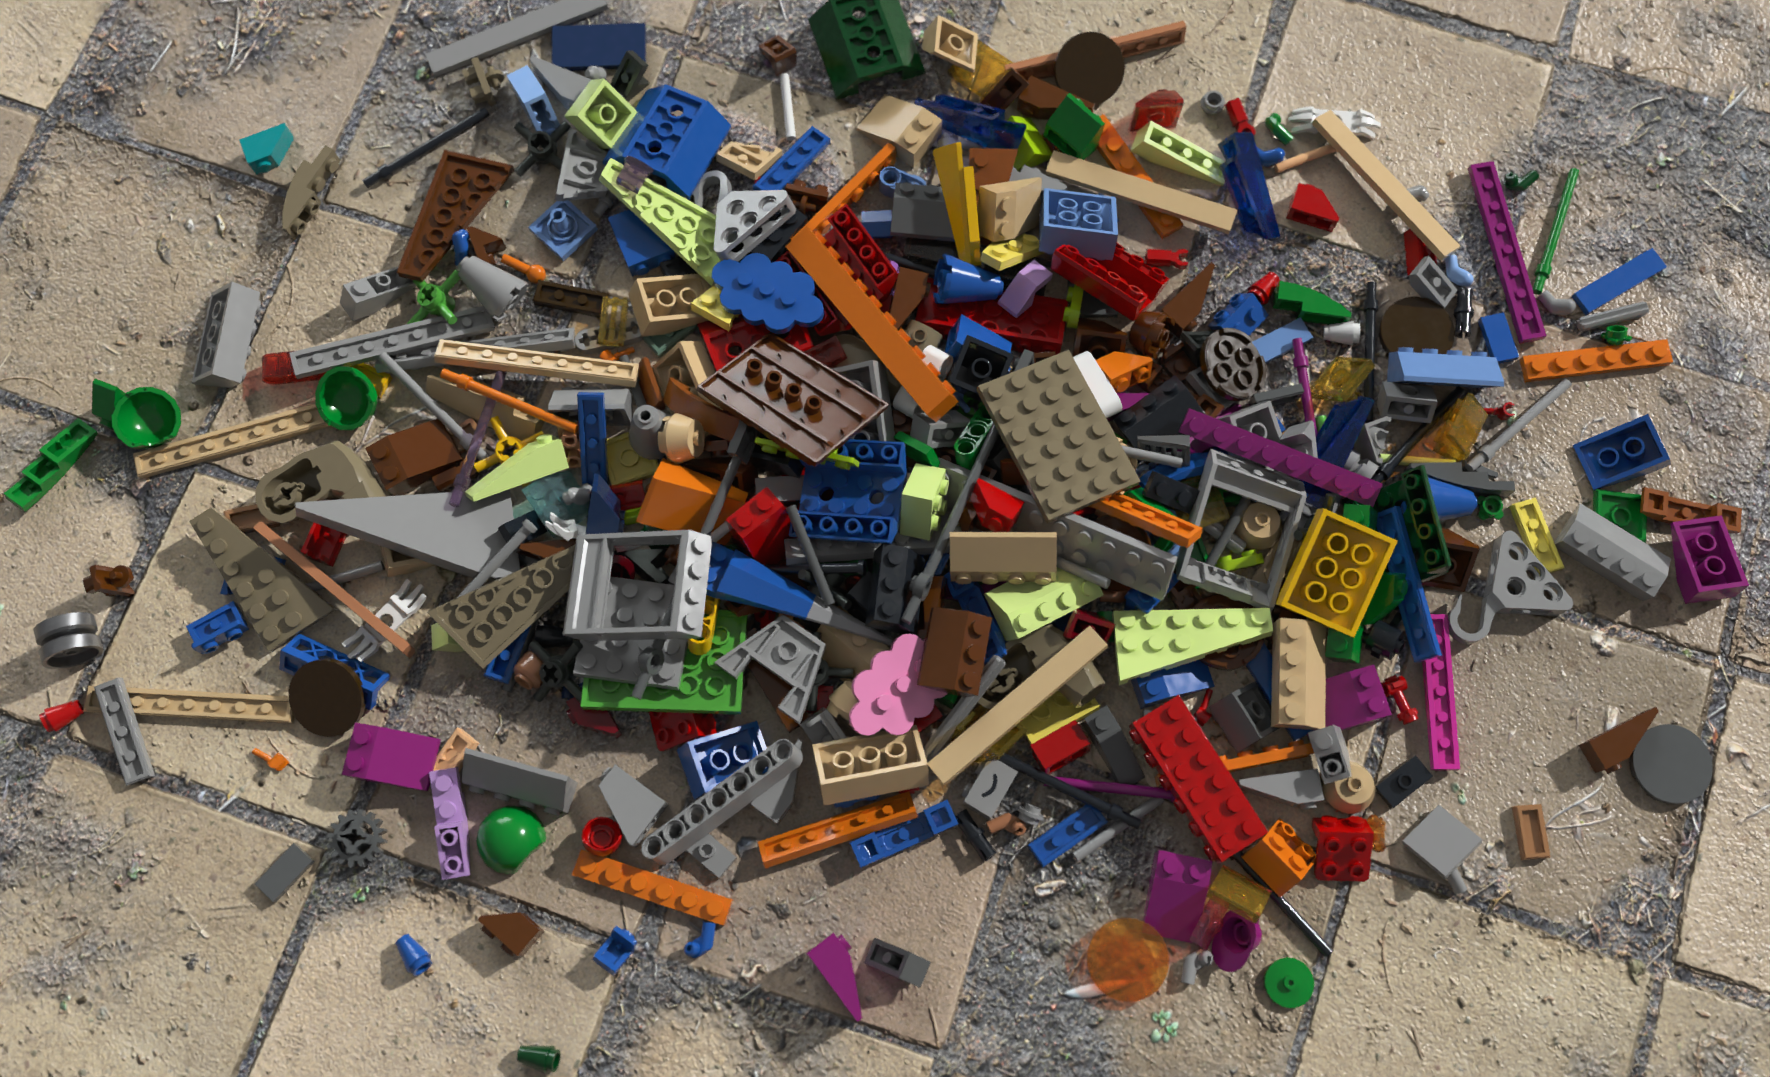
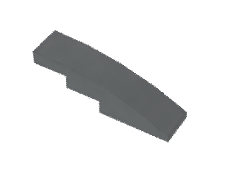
M1461 462L1410 463L1403 470L1404 473L1417 466L1425 465L1428 478L1471 490L1478 497L1497 495L1500 498H1507L1515 492L1514 481H1489L1488 472H1462Z

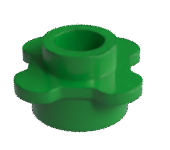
M1620 325L1608 326L1606 332L1601 333V337L1607 339V342L1611 345H1622L1624 341L1632 340V337L1627 335L1628 328Z
M1479 496L1477 498V504L1479 505L1478 517L1481 520H1486L1487 518L1499 520L1503 517V503L1499 496Z

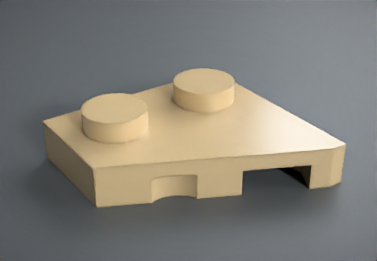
M730 142L716 156L717 162L756 180L782 157V149L775 148L774 152L761 151V146Z

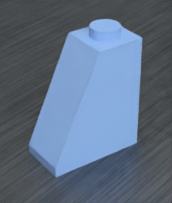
M528 65L506 75L535 131H543L550 135L560 124L545 91Z

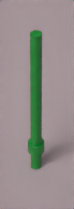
M1577 168L1569 170L1541 263L1537 265L1534 275L1536 279L1532 289L1536 295L1542 293L1545 281L1551 274L1552 267L1550 265L1580 172Z

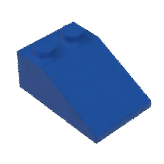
M1649 414L1573 445L1593 490L1638 478L1671 465L1670 457Z
M1200 660L1168 670L1161 669L1152 672L1150 676L1144 678L1137 677L1131 679L1140 709L1167 702L1177 695L1184 697L1215 687L1208 666Z
M757 721L689 741L678 748L677 753L694 800L701 798L767 749L759 725ZM769 766L763 770L762 775L768 771Z

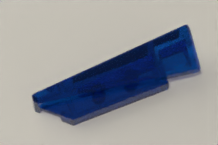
M944 94L936 95L935 101L920 98L914 99L915 105L924 107L942 119L943 130L985 148L1018 149L1026 130V124L1005 121V110Z
M1234 132L1220 142L1218 147L1226 160L1220 165V169L1234 206L1237 209L1244 231L1263 236L1265 240L1277 239L1280 237V232L1254 136L1251 132Z
M1359 396L1356 400L1334 404L1316 436L1318 459L1344 468L1374 404L1372 398ZM1299 480L1304 483L1307 496L1305 504L1316 509H1322L1326 493L1332 492Z

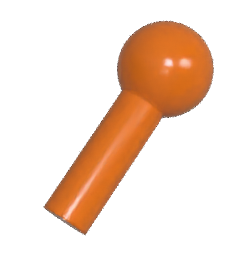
M507 254L502 256L501 263L526 274L527 279L531 283L538 284V280L545 279L546 272L542 266L538 264L529 266Z

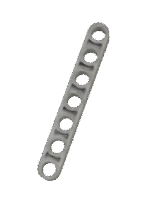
M780 739L649 835L642 843V854L660 865L670 863L798 768L803 760L802 751L789 740ZM790 750L789 756L784 759L785 753ZM769 766L768 771L762 775L763 770ZM747 782L745 789L741 791L742 785ZM725 798L724 804L720 806V802ZM704 814L703 819L698 823L700 816ZM682 830L681 836L677 838L678 833ZM661 846L660 851L656 854L657 848Z

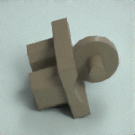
M478 57L471 59L473 66L461 70L467 85L480 81L481 85L469 89L475 104L488 101L489 105L493 106L496 104L490 86H493L495 90H499L501 88L500 84L504 81V74L500 70H494L492 66L487 68V73L485 74Z

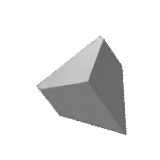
M1386 416L1364 424L1350 440L1357 452L1361 454L1363 460L1369 459L1378 466L1382 464L1383 459L1379 458L1380 449L1385 450L1384 443L1389 431L1384 429L1391 422L1392 417Z

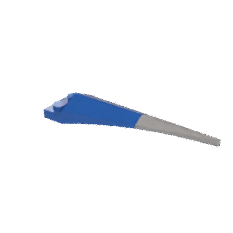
M712 541L706 595L806 619L889 646L894 641L876 629L866 627L865 623L832 604L825 606L822 598L736 549L732 551Z

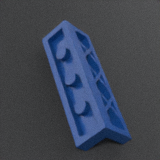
M298 634L281 649L279 670L293 676L303 665L317 660L320 656H328L355 668V672L363 684L361 687L364 695V704H366L365 708L371 710L376 705L378 691L390 678L389 673L360 662L355 658L350 659L348 655L302 634ZM301 644L310 648V650L300 651L296 647ZM373 676L378 680L375 683H371L365 680L364 677Z

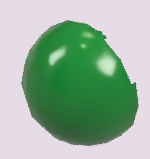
M337 366L327 371L319 380L315 391V402L320 417L328 426H333L339 430H353L367 424L373 417L378 396L372 382L361 371L349 366Z
M139 387L126 392L117 402L114 412L111 414L112 428L117 437L127 446L135 449L151 448L169 443L177 437L181 427V410L175 399L165 391L154 387Z
M512 805L497 808L479 826L476 838L478 853L486 866L497 873L513 875L523 866L527 858L546 842L544 824L529 809Z

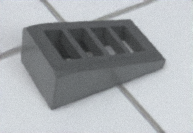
M1190 435L1137 436L1138 449L1145 450V445H1150V452L1183 458L1181 466H1190ZM1156 446L1161 447V452H1156ZM1166 448H1171V452H1166Z

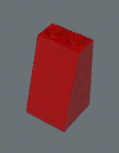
M767 486L726 519L733 542L742 548L743 554L762 565H776L781 560H786L784 539L797 538L789 536L791 521L787 511Z

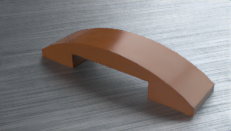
M673 377L669 378L663 401L674 413L698 420L702 424L704 431L731 441L738 427L739 419L727 410L724 411L690 392L691 388Z
M1647 487L1642 488L1640 512L1652 519L1671 524L1676 521L1722 515L1729 533L1738 534L1741 532L1742 508L1720 503L1711 506L1670 497L1669 492Z

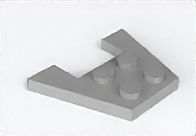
M782 615L714 663L737 680L753 659L788 683L793 688L778 706V709L800 724L826 644L785 615Z

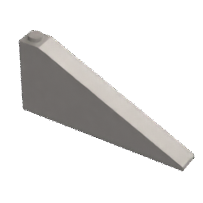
M510 489L475 502L466 497L465 491L295 502L297 517L473 579L507 544L498 527L514 519ZM517 548L485 583L489 584L520 570L518 553H516Z

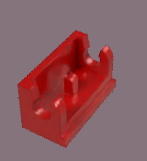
M313 523L300 552L311 560L333 567L348 534Z
M1073 720L1030 745V748L1040 769L1050 775L1090 752L1091 743L1077 721Z

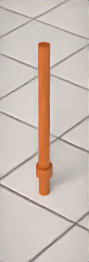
M445 368L441 371V378L455 383L462 390L474 391L573 434H576L578 431V424L473 381V377L466 374L459 375Z

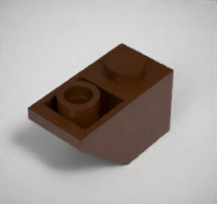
M521 912L484 915L478 919L483 925L480 929L491 939L496 936L503 943L500 946L502 950L511 957L514 955L523 957L545 932L529 916Z

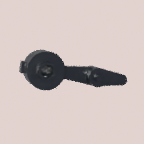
M1399 606L1394 609L1397 613L1391 623L1388 624L1378 620L1370 634L1363 631L1362 643L1365 644V649L1371 651L1370 655L1378 659L1382 656L1391 660L1395 654L1399 655L1405 646V641L1403 640L1405 631L1399 629L1403 623Z

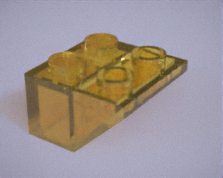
M1468 393L1462 400L1458 398L1453 407H1449L1443 418V421L1446 423L1443 428H1439L1433 438V441L1436 442L1433 452L1448 459H1454L1456 462L1465 460L1469 456L1488 416L1473 394Z

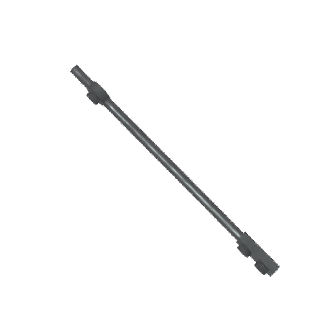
M1024 349L1021 357L1015 359L1012 371L1014 372L1034 364V352ZM994 423L989 430L923 573L921 572L919 576H914L910 583L909 590L912 591V597L901 618L904 623L911 624L921 601H924L929 593L932 577L950 541V532H954L976 481L999 436Z
M739 420L735 434L729 443L727 453L732 458L700 531L702 534L711 535L740 464H748L756 445L755 439L756 437L759 438L761 434L754 427L746 425L741 420ZM673 597L660 626H670ZM666 639L654 640L652 647H646L639 654L638 664L641 673L631 697L641 700L651 675H656L661 670L664 663L662 648Z

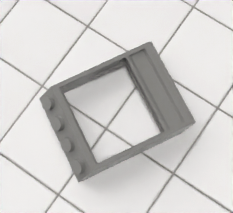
M1210 449L1198 486L1200 492L1191 509L1188 522L1200 526L1211 486L1276 508L1288 514L1267 584L1191 558L1194 543L1188 548L1180 546L1175 565L1177 579L1185 584H1193L1209 592L1225 595L1232 600L1248 603L1255 608H1270L1272 612L1294 542V532L1298 528L1307 497L1304 483Z
M692 530L578 535L563 636L584 641L701 638L713 536ZM679 544L670 626L604 628L614 547Z

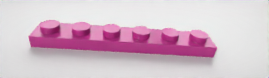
M1430 614L1442 656L1422 662L1430 770L1457 771L1460 770L1448 614Z

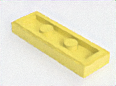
M1536 498L1509 506L1524 544L1549 573L1564 569L1565 567ZM1534 567L1535 570L1540 574L1539 569Z

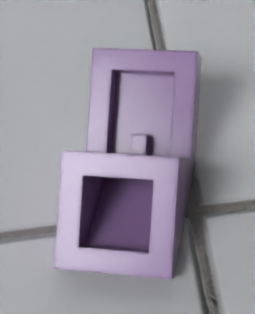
M1033 260L1018 272L999 299L998 305L1017 318L1032 306L1035 293L1051 281L1053 273L1036 260Z

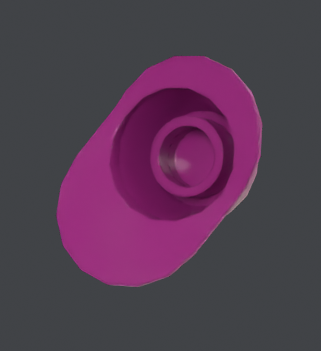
M1240 908L1231 909L1226 912L1211 945L1213 960L1221 970L1235 972L1241 969L1251 952L1259 946L1262 939L1259 919L1251 917Z

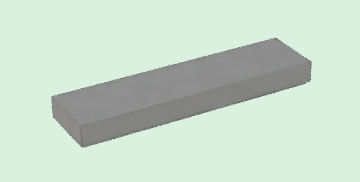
M118 677L95 686L96 696L126 786L154 777L155 774L123 678Z

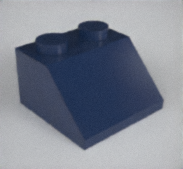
M594 473L585 534L623 533L625 510H620L621 501L600 474Z

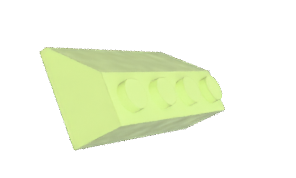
M1057 567L1056 582L1046 585L1036 584L1035 582H1024L1023 584L1015 585L1006 582L984 593L1005 641L1019 639L1103 596V592L1099 585Z

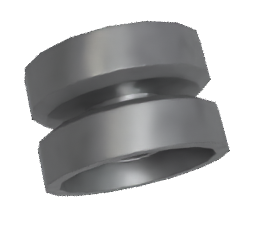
M75 612L57 615L38 623L33 628L36 643L42 646L39 649V654L43 667L51 669L69 668L90 662L103 653L100 636L95 635L98 631L95 616L91 613Z

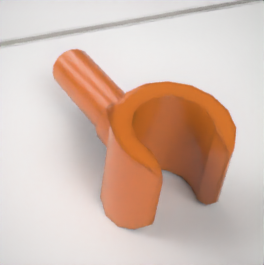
M632 346L614 355L607 349L600 354V358L618 361L619 357L634 353L635 349Z
M254 748L252 754L265 760L269 767L277 771H282L289 764V761L279 752L271 757L257 748Z

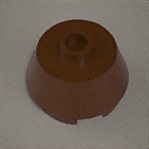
M1142 312L1131 326L1130 344L1142 356L1157 360V354L1159 352L1162 353L1172 340L1173 335L1169 334L1170 327L1175 325V319L1169 317L1166 312Z

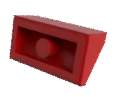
M1411 229L1406 230L1403 235L1407 274L1410 275L1426 256H1430L1437 265L1436 255Z

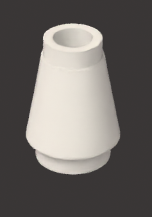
M1349 321L1324 325L1323 340L1347 345L1359 343L1360 323Z

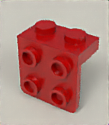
M649 712L659 751H666L691 740L717 733L716 722L712 714Z
M1324 815L1321 818L1312 817L1311 827L1318 839L1314 870L1316 879L1320 881H1367L1370 873L1374 832L1367 820L1359 816H1350L1348 818H1336L1330 815Z

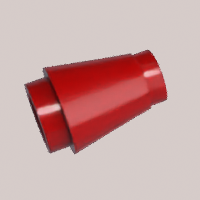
M1268 272L1248 287L1247 293H1253L1260 304L1265 305L1268 303L1280 279L1274 272Z
M75 700L46 708L43 713L39 714V717L47 732L50 733L54 730L58 732L85 712L81 703Z

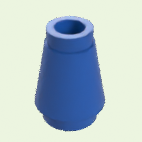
M409 934L403 935L396 941L395 945L408 973L418 976L431 967V955Z

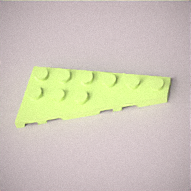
M610 158L600 175L599 181L712 286L713 267L721 261L713 249L716 215Z
M1270 608L1151 610L1149 614H1145L1141 610L1113 611L1112 620L1115 624L1113 630L1119 685L1128 683V680L1137 677L1144 678L1150 676L1152 672L1161 669L1168 670L1202 659L1205 655L1216 651L1220 653L1238 644L1245 645L1272 636L1273 625Z

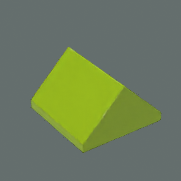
M1011 116L989 137V141L994 149H1018L1013 167L1019 172L1024 165L1030 168L1049 160L1052 156V152L1032 119L1028 117Z

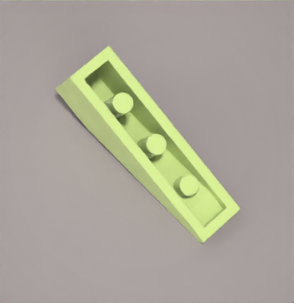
M1152 121L1137 131L1130 151L1151 163L1220 186L1224 185L1231 165Z
M551 434L538 436L536 438L537 441L528 443L465 491L466 497L475 502L569 468L562 440Z

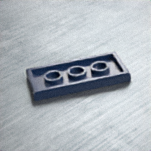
M645 23L552 26V64L566 70L586 71L589 66L602 67L604 70L618 69L626 51L633 50L646 62Z

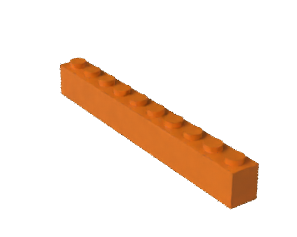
M806 226L785 247L926 415L937 422L959 402L953 395L956 390L947 380L942 382L938 378L941 373L931 362L928 365L923 359L926 355L917 345L912 347L908 343L911 338L902 328L896 329L894 325L897 321L889 312L883 313L880 310L883 305L873 294L870 297L867 295L868 287L859 278L855 281L852 277L855 272L846 262L841 264L838 261L841 256L832 246L826 247V238L818 230L813 232Z

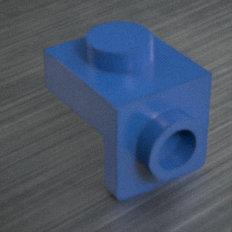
M615 926L610 937L594 954L592 960L614 976L633 954L637 941L631 932Z

